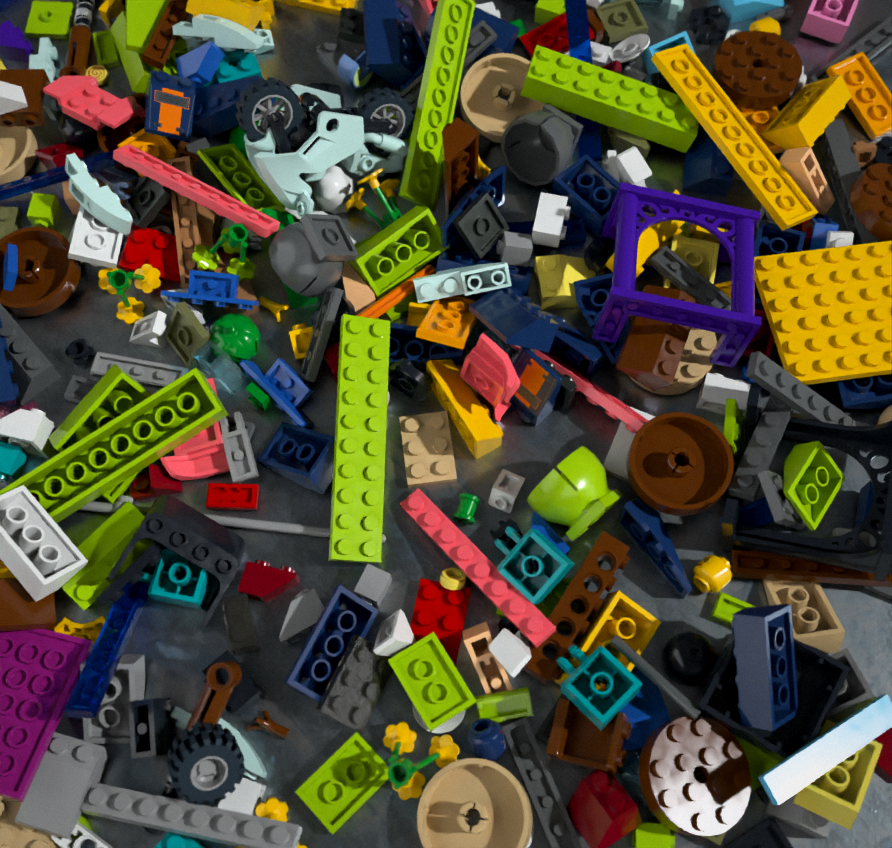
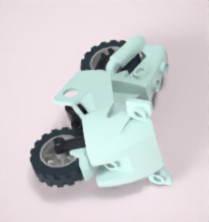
M268 78V80L258 79L257 83H250L247 86L248 89L240 94L241 99L236 104L238 109L236 118L239 121V126L245 132L244 141L249 161L273 194L288 209L297 210V214L301 218L305 214H312L314 207L312 189L306 182L321 180L326 170L340 161L350 173L361 176L365 175L366 172L373 173L380 168L383 171L378 176H385V173L399 172L404 168L402 164L403 158L407 155L409 144L404 139L407 140L409 131H412L414 114L411 112L413 108L408 103V100L395 90H390L389 88H383V90L379 88L374 89L373 93L370 94L368 92L364 95L365 98L358 102V107L342 108L338 94L299 84H293L289 87L283 81H276L274 78ZM305 92L310 93L311 95L306 96L302 104H300V95ZM271 97H278L279 99L272 105ZM284 103V107L277 110ZM386 106H393V107L386 113Z

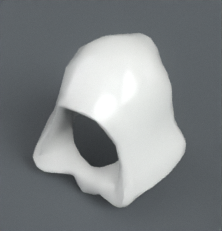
M336 165L329 167L321 180L312 181L310 185L314 205L323 211L333 214L346 213L345 204L356 192L355 179L346 175Z

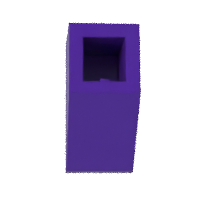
M10 20L0 24V55L6 60L29 63V55H32L31 53L34 52V49L28 40H23L25 36L18 26L14 27Z

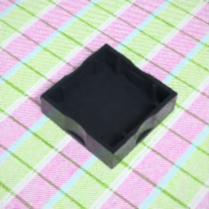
M732 631L694 705L702 711L701 715L717 721L734 735L777 761L782 762L818 737L824 715L835 702L851 668L816 647L804 644L794 638L799 714L774 731L742 726L740 714L738 713L739 691L736 685L737 664L734 658L735 637Z

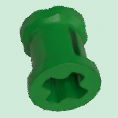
M460 493L458 497L460 503L457 512L453 513L452 519L461 524L474 525L475 519L473 516L476 506L480 505L481 500L474 495Z

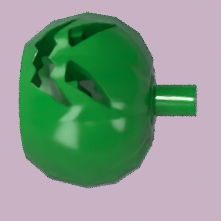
M229 313L214 321L210 326V338L207 343L209 350L219 361L225 364L240 365L239 363L242 359L249 361L258 353L261 334L259 328L248 316Z

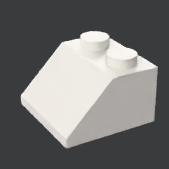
M34 408L30 411L19 409L0 419V441L22 447L30 455L50 459L54 447L48 438L57 428L54 426V422L45 416L46 414L43 411Z

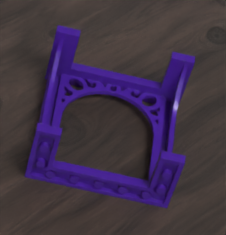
M621 182L602 228L601 237L615 239L612 287L593 328L592 339L616 343L629 315L723 334L710 354V363L733 368L761 327V317L755 316L754 229L760 220V212ZM644 212L654 214L655 217H650ZM670 220L689 222L713 234L720 244L717 261L729 263L732 268L731 311L635 291L637 250L641 234L653 224ZM718 228H722L725 230L724 232H721L720 230H718Z

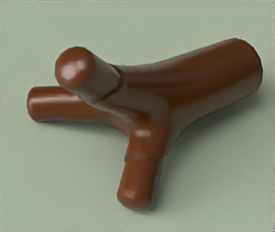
M267 710L263 711L264 719L255 717L254 721L257 724L246 726V731H267L283 739H286L290 729L275 723L270 718Z

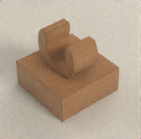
M853 142L852 147L859 167L873 165L877 151L875 143Z

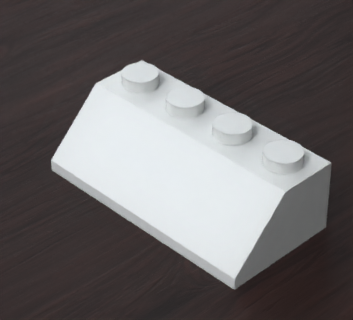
M24 485L0 495V559L37 602L60 589L88 563V560Z

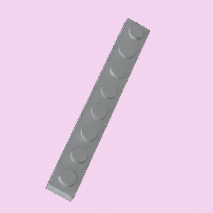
M95 782L92 783L81 807L85 814L241 848H297L303 830L297 824L206 805H196L195 803Z

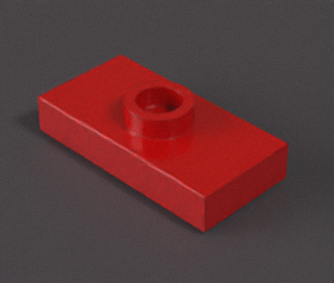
M208 483L206 508L209 510L257 511L259 485Z

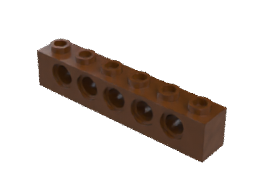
M604 531L601 533L548 618L556 627V631L538 648L533 644L530 646L532 658L522 670L545 685L550 679L555 682L562 670L556 660L564 656L569 659L571 656L568 648L571 645L577 646L573 643L577 634L583 636L590 625V622L586 619L591 611L595 614L598 612L604 602L600 598L604 590L611 591L617 581V578L613 577L617 569L623 571L630 557L626 554L630 549L629 546ZM598 561H607L611 569H601L598 566ZM588 581L595 583L597 591H588L584 583ZM579 603L583 606L584 612L576 614L571 610L570 605ZM566 625L570 629V635L561 636L557 632V626ZM545 647H552L555 649L557 657L548 659L543 655L542 650Z

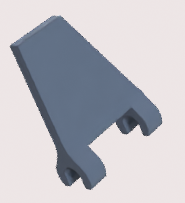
M107 164L91 167V172L108 185L122 200L131 198V195L127 194L124 189L136 187L141 181L140 177Z

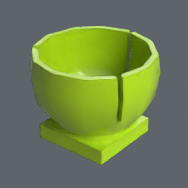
M585 446L575 450L556 466L562 472L561 474L553 469L527 498V502L532 509L545 520L569 526L570 529L565 534L572 541L589 530L623 496L617 488L612 491L608 489L604 466L597 456Z

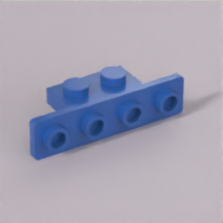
M190 270L188 293L162 290L160 295L168 296L167 301L182 302V298H189L192 304L205 305L206 300L214 301V306L228 308L229 303L238 304L237 309L252 310V305L259 306L260 301L237 299L239 275Z
M278 358L266 374L253 361L243 359L240 361L239 364L244 368V374L250 379L255 380L260 385L259 388L275 400L274 404L291 416L290 420L294 425L307 428L314 426V422L300 409L314 389L283 359Z

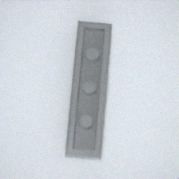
M97 352L89 373L92 376L102 378L115 363L141 385L162 389L188 373L189 369Z

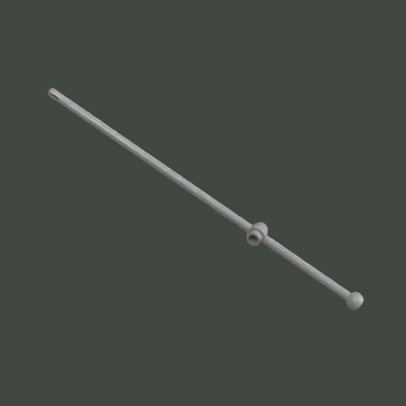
M120 495L114 504L91 501L79 510L114 514L128 500L133 504V498ZM135 506L144 516H146L150 509L148 507ZM204 514L222 526L330 538V528ZM382 534V543H384L386 536Z

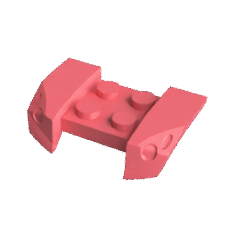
M62 76L43 88L44 93L58 100V105L62 106L63 113L97 131L105 125L115 129L134 116L141 118L145 116V110L141 105H138L133 96L120 99L98 88L97 78L93 76Z
M482 333L477 345L466 356L459 377L489 401L492 408V418L500 422L502 415L511 405L509 402L510 398L520 387L521 382L508 354Z
M208 378L209 384L217 395L214 378ZM220 421L175 448V456L160 458L171 477L181 481L194 480L230 471L223 446Z

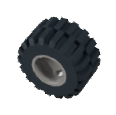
M204 722L202 727H198V724L191 726L192 730L188 732L186 729L180 733L181 738H175L172 742L173 748H169V759H167L168 770L176 793L180 797L183 796L184 800L189 803L194 800L196 805H202L203 801H207L208 805L214 804L215 799L219 798L220 801L225 799L226 793L230 792L232 794L236 790L235 784H240L242 780L241 773L245 771L243 754L231 731L228 728L223 729L221 724L215 723L211 727L210 722Z

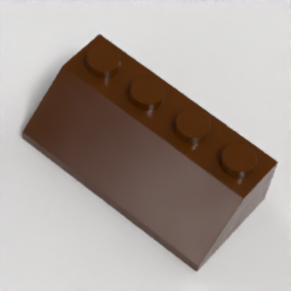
M458 117L452 123H448L442 130L443 196L445 214L448 216L468 186L477 179L479 132Z
M646 285L643 290L644 293L696 304L700 303L678 289ZM634 316L615 368L653 391L672 385L691 327Z

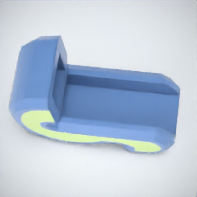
M365 50L354 61L346 54H343L339 60L338 76L353 89H361L370 81L373 74L378 75L366 66Z

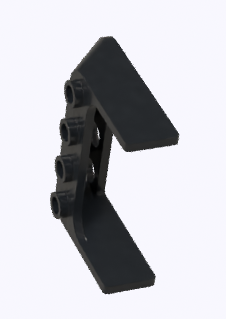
M162 495L154 501L105 580L108 582L113 580L132 548L139 540H154L217 578L219 586L193 628L194 631L200 632L205 628L236 575L246 545L243 538L174 496Z

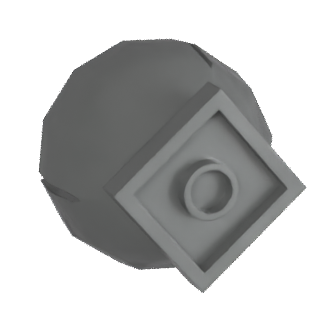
M549 103L543 106L542 111L537 110L516 117L502 134L501 150H504L502 154L508 168L519 180L534 186L553 182L554 178L562 173L572 161L573 152L584 126Z
M305 214L300 219L301 221L289 224L281 229L273 238L268 250L272 268L282 282L297 294L300 292V295L312 298L324 294L328 287H334L341 278L344 261H354L359 256L339 215Z

